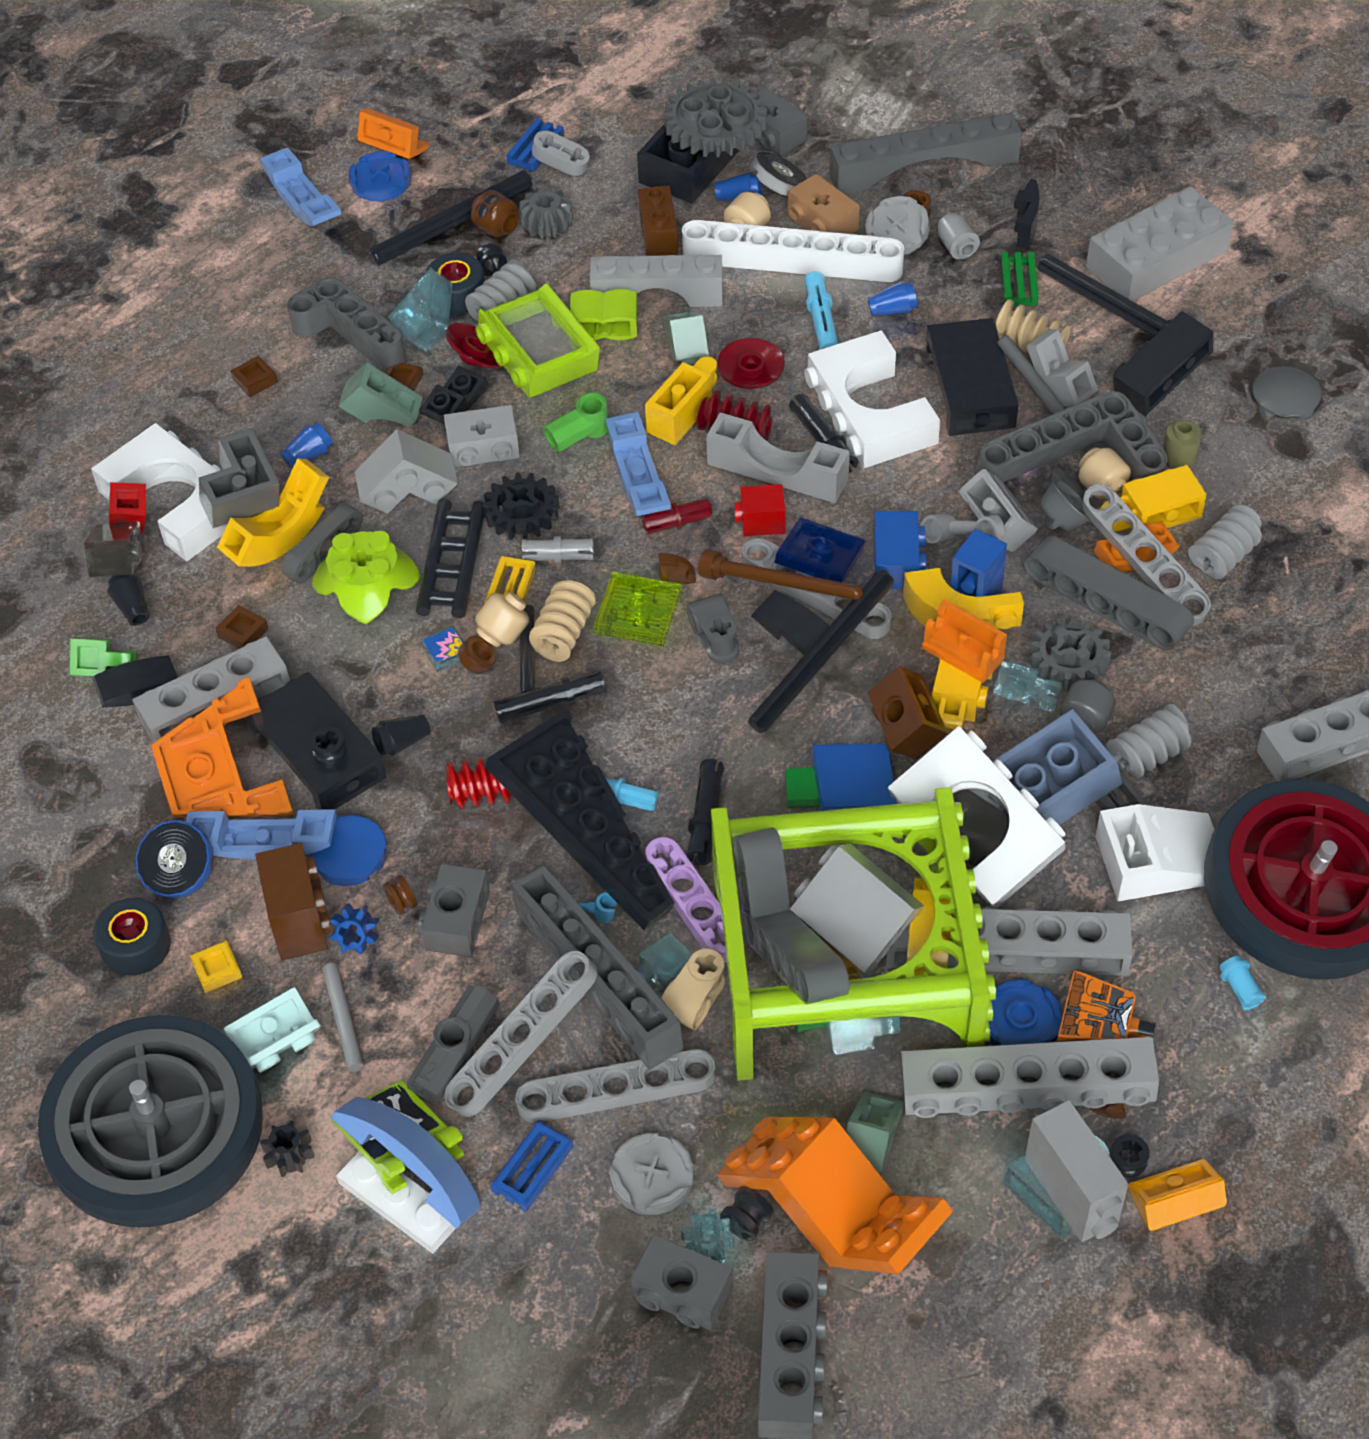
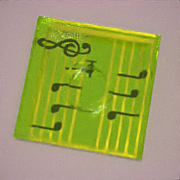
M612 572L593 625L594 634L664 647L682 594V584Z

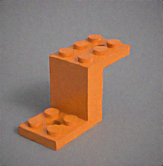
M766 1117L753 1128L752 1133L754 1135L745 1145L739 1146L729 1153L725 1159L726 1165L717 1173V1176L726 1187H748L750 1189L768 1190L829 1267L899 1274L953 1212L944 1198L895 1195L835 1118Z

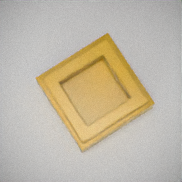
M227 940L189 955L205 993L243 978Z

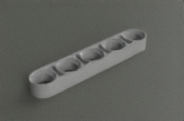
M1104 484L1090 486L1085 491L1082 502L1085 515L1149 587L1182 605L1189 599L1199 601L1203 606V611L1198 615H1193V625L1203 623L1211 607L1208 595L1113 489ZM1094 495H1102L1109 501V506L1103 510L1094 509L1090 505L1089 499ZM1117 521H1126L1131 525L1132 532L1126 536L1118 535L1112 529V525ZM1140 547H1149L1155 552L1156 558L1150 562H1144L1137 558L1135 551ZM1164 573H1172L1179 579V585L1175 588H1166L1161 585L1159 577Z
M763 538L749 539L742 546L743 564L774 570L790 567L796 571L795 574L842 582ZM755 551H761L767 555L762 560H753L748 557L750 553ZM772 584L833 619H836L844 610L836 606V602L848 599ZM878 602L854 631L871 639H879L886 636L891 629L890 609L883 603ZM870 616H879L884 619V622L876 626L868 624L865 619Z
M570 951L565 953L449 1082L444 1094L445 1102L449 1108L462 1116L471 1117L479 1113L592 987L598 972L597 966L589 957L580 951ZM584 962L585 970L583 975L578 980L569 981L568 972L575 963ZM550 993H556L557 1003L554 1008L548 1012H542L540 1005L543 998ZM528 1024L530 1031L527 1038L521 1043H514L513 1034L516 1028L520 1025ZM500 1055L502 1063L499 1070L491 1075L486 1074L485 1066L487 1061L492 1056ZM467 1086H472L474 1089L473 1098L467 1105L459 1106L457 1099L460 1091Z
M692 1049L676 1053L651 1070L641 1060H635L531 1080L518 1088L515 1097L516 1107L519 1116L524 1121L537 1123V1121L546 1122L700 1092L708 1089L715 1080V1061L707 1051ZM693 1063H702L708 1068L707 1074L701 1078H692L686 1074L685 1070ZM654 1070H660L667 1074L668 1079L660 1086H652L645 1081V1077ZM613 1078L623 1079L628 1085L619 1094L609 1093L605 1090L604 1086ZM572 1086H580L587 1091L586 1096L578 1102L567 1100L564 1097V1093ZM531 1094H540L546 1098L545 1104L536 1110L526 1108L523 1102Z

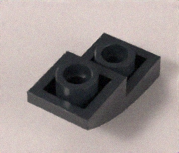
M1031 178L1025 189L1018 191L1014 202V208L1018 209L1014 231L1018 233L1017 247L1029 250L1036 233L1039 209V187L1037 180Z
M458 365L444 386L438 384L435 386L419 409L420 414L445 425V414L466 412L477 401L489 385L486 377Z
M774 590L751 615L754 620L777 640L783 636L804 655L830 626L804 605L777 590Z
M166 655L140 659L115 666L94 675L93 682L102 708L134 705L132 699L148 690L155 689L176 679L177 675L170 656Z

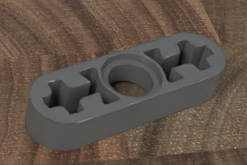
M347 503L339 505L286 555L282 563V573L299 584L306 582L315 574L318 566L327 556L329 549L333 546L332 540L336 535L341 533L351 534L359 531L363 522L362 512Z

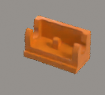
M944 599L938 607L936 621L929 618L926 623L924 641L921 648L984 683L1004 661L1007 634Z

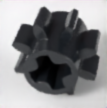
M294 1121L279 1127L271 1126L272 1132L269 1138L260 1141L263 1152L266 1153L263 1156L266 1168L269 1169L276 1165L281 1177L296 1171L304 1172L303 1165L306 1159H312L315 1156L312 1146L308 1145L312 1141L308 1129L302 1130L299 1133Z

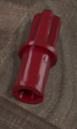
M705 498L681 505L673 502L669 510L641 515L645 533L650 535L677 527V530H680L683 524L710 518L713 514L709 499Z

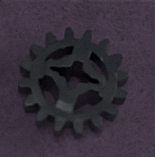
M516 473L513 480L503 476L502 485L492 483V492H485L483 510L484 517L487 518L488 527H495L497 535H501L505 531L508 532L510 540L516 534H521L522 539L527 540L528 533L532 532L539 537L541 536L540 528L543 527L550 530L552 528L551 520H558L559 497L556 495L555 486H547V480L544 477L535 481L533 473H530L526 479L522 478L520 473ZM542 501L544 503L543 507L540 506L539 502ZM500 505L503 506L502 511L499 510Z

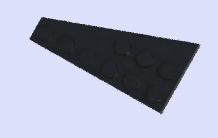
M566 708L488 757L484 767L623 910L645 930L666 915L675 903L654 865L647 863L639 848L642 844L636 832L631 833L623 819L626 815L600 767L593 765L586 752L588 745L583 736H577L570 723L573 718Z

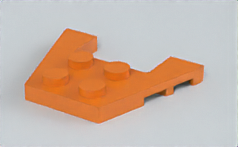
M250 677L242 679L237 683L238 686L222 698L219 699L217 697L214 699L212 705L194 718L189 717L151 745L174 818H187L188 812L225 811L227 817L294 815L283 780L249 791H245L225 730V724L261 712Z

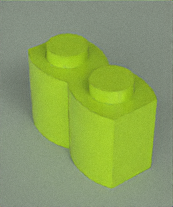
M613 289L603 293L597 290H579L571 293L570 311L594 341L602 338L629 340L637 337L638 305L636 291Z

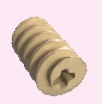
M1011 299L1005 302L996 321L999 339L1008 335L1015 345L1018 346L1019 350L1024 353L1028 352L1026 345L1048 329H1060V322L1057 320L1050 327H1047L1049 317L1043 315L1036 322L1037 311L1033 309L1025 317V306L1022 304L1013 311L1014 301ZM1068 325L1060 333L1065 347L1070 336V326Z
M572 580L557 582L552 587L550 595L540 611V616L536 619L529 635L532 647L542 657L555 662L566 661L570 657L571 650L576 645V639L580 637L581 629L586 624V618L590 616L591 608L595 605L596 597L589 587Z

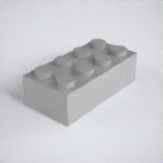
M1189 186L1091 237L1086 267L1110 289L1131 301H1135L1227 252L1234 221L1193 187Z

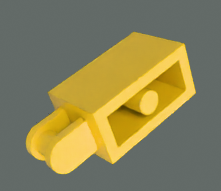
M702 357L693 366L682 362L645 403L647 433L674 446L696 423L697 413L705 397L711 398L712 388L717 383V374L715 373L717 362L714 358Z
M1185 465L1175 469H1167L1145 478L1134 479L1123 484L1120 498L1143 524L1163 521L1165 526L1170 528L1202 518L1207 494L1189 466ZM1106 501L1100 507V510L1107 508L1109 506V501ZM1117 521L1112 525L1114 532L1131 528V525L1126 521Z
M940 659L932 698L945 728L955 730L960 726L963 730L965 720L975 722L978 708L985 709L989 687L983 686L984 683ZM993 673L988 677L989 680H992Z

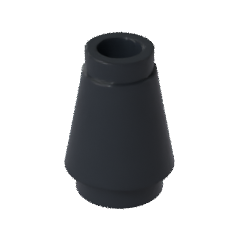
M122 571L113 575L108 581V595L130 625L137 626L143 624L149 619V613L141 579L135 576L132 571Z
M423 714L382 720L378 726L372 728V738L375 747L382 756L386 754L394 756L431 733L428 720Z

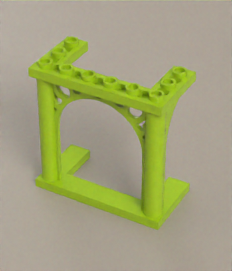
M951 787L935 788L934 801L728 819L727 807L711 809L713 873L716 899L721 906L732 1001L733 1049L737 1081L754 1079L753 1029L907 1016L932 1020L951 1028L962 1039L964 1048L983 1047L984 1042L990 1041L989 1021L993 1020L991 1000L996 999L995 981L993 974L986 975L984 964L989 963L988 943L986 939H979L978 928H982V912L980 904H973L971 894L976 893L975 874L973 869H966L965 860H969V843L967 835L960 836L959 826H963V811L960 802L954 803ZM774 827L780 836L783 849L850 843L874 846L897 855L920 874L932 895L935 919L929 938L922 949L903 966L876 977L849 980L850 990L844 996L806 1005L789 986L749 989L733 861V837ZM903 835L906 836L904 843L900 844L892 839V837L903 839ZM918 842L925 848L928 855H915L912 847ZM943 898L948 899L950 903L941 904L939 900ZM946 930L951 931L950 938L953 942L942 939L941 933ZM934 951H945L956 958L958 965L952 969L942 968L933 962L930 955ZM924 967L927 971L922 975H914L917 968Z

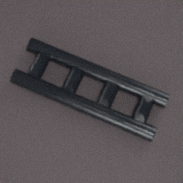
M441 499L438 501L416 606V613L418 615L427 616L430 614L431 605L452 606L451 614L456 618H463L465 616L483 526L484 502L475 501L471 511L451 510L452 503L449 500ZM448 524L468 525L466 538L445 537ZM442 551L463 552L461 565L440 564ZM437 578L458 579L455 592L434 591Z

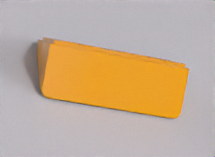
M1206 1159L1176 1167L1131 1182L1128 1185L1130 1195L1150 1231L1222 1208L1227 1204L1224 1179Z

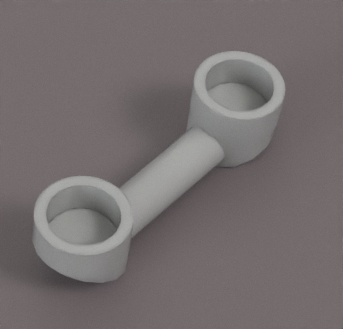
M940 513L926 516L921 523V526H925V540L932 544L951 540L955 535H971L974 529L995 536L1000 541L1004 537V525L1002 519L997 514L981 517L977 521H957L949 514Z

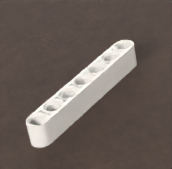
M692 220L685 223L682 227L683 255H722L723 267L806 275L811 272H820L827 277L879 282H894L900 279L903 274L904 245L901 241L894 238L705 220Z

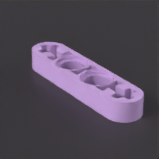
M667 837L652 840L646 847V861L654 865L675 903L673 907L702 949L710 948L716 950L722 955L724 963L727 962L726 949L721 943L715 944V933L713 931L717 928V934L724 941L720 903L674 840ZM662 853L665 857L670 856L672 868L669 871L664 859L661 857L657 858V854ZM682 878L690 880L693 886L691 889L682 892L675 890L672 884ZM698 907H707L713 911L712 916L706 920L695 919L691 913Z

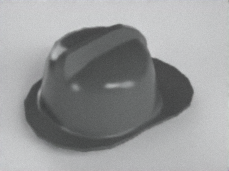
M1057 468L1052 472L1051 484L1042 496L1040 505L1047 515L1045 523L1049 530L1060 527L1065 531L1071 532L1084 523L1091 522L1082 508L1085 491L1072 476Z

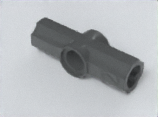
M478 984L468 986L449 1017L441 1020L435 1026L433 1042L406 1082L408 1089L414 1092L420 1099L430 1104L431 1102L438 1103L444 1095L449 1082L474 1055L473 1047L500 1006L499 999L489 989ZM452 1041H460V1043L455 1046L447 1045Z

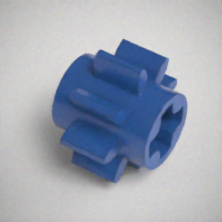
M348 903L342 909V915L335 914L330 920V923L337 928L329 938L330 940H337L338 944L342 946V953H345L348 949H356L359 955H361L366 950L367 943L374 944L379 938V935L372 931V929L380 920L379 918H372L370 913L367 912V905H364L361 909H353L351 904ZM353 925L358 927L356 933L352 931Z

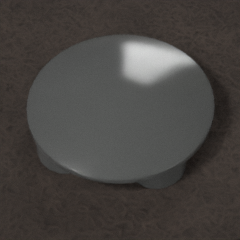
M1280 366L1269 368L1256 377L1252 386L1253 396L1259 404L1258 410L1267 417L1278 415L1308 419L1313 415L1314 409L1319 405L1322 396L1321 387L1317 380L1309 373L1294 367Z

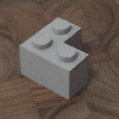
M398 429L354 471L360 502L385 513H389L409 493L438 504V501L443 499L458 484L451 453Z

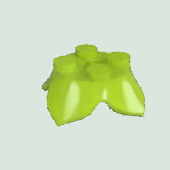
M360 531L351 534L341 533L333 538V546L329 549L327 556L320 563L313 576L312 587L321 595L328 596L335 593L342 609L349 616L367 625L384 611L388 605L392 589H409L419 582L421 576L413 560L390 541L388 533L385 531Z

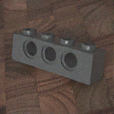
M766 1252L758 1413L759 1438L813 1439V1424L822 1425L823 1396H814L815 1381H824V1354L816 1353V1338L825 1339L826 1312L817 1311L818 1297H826L827 1270H819V1254ZM791 1298H799L806 1304L800 1308H791L785 1302ZM790 1339H796L801 1341L804 1346L798 1350H789L783 1346V1343ZM794 1381L802 1385L803 1389L797 1393H787L782 1390L781 1386L786 1382Z

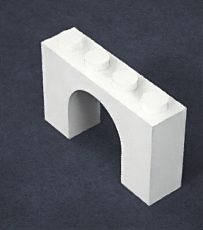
M882 330L808 353V368L804 370L808 386L816 390L822 409L824 411L828 410L832 416L835 430L843 434L848 449L857 457L863 468L939 443L940 419L925 397L889 409L867 408L850 398L849 395L860 387L895 376L896 351Z
M156 423L91 468L98 492L108 500L110 482L146 484V490L154 485L168 481L185 482L194 486L195 490L187 500L158 520L164 544L186 562L220 538L225 531L227 524L212 528L199 500V477L220 471L221 469L214 464L212 466L202 459L197 450L192 447L187 448L172 431L167 432Z
M958 726L888 787V790L898 804L934 801L935 788L946 787L952 788V794L963 789L984 790L997 797L1003 803L1010 817L1007 835L1001 845L973 869L977 893L990 907L997 909L1065 850V842L1062 838L1066 834L1051 817L1046 821L1035 810L1039 806L1038 802L1025 788L1018 791L1009 780L1013 776L1000 760L997 759L992 763L983 753L987 748L983 741L972 730L966 734Z

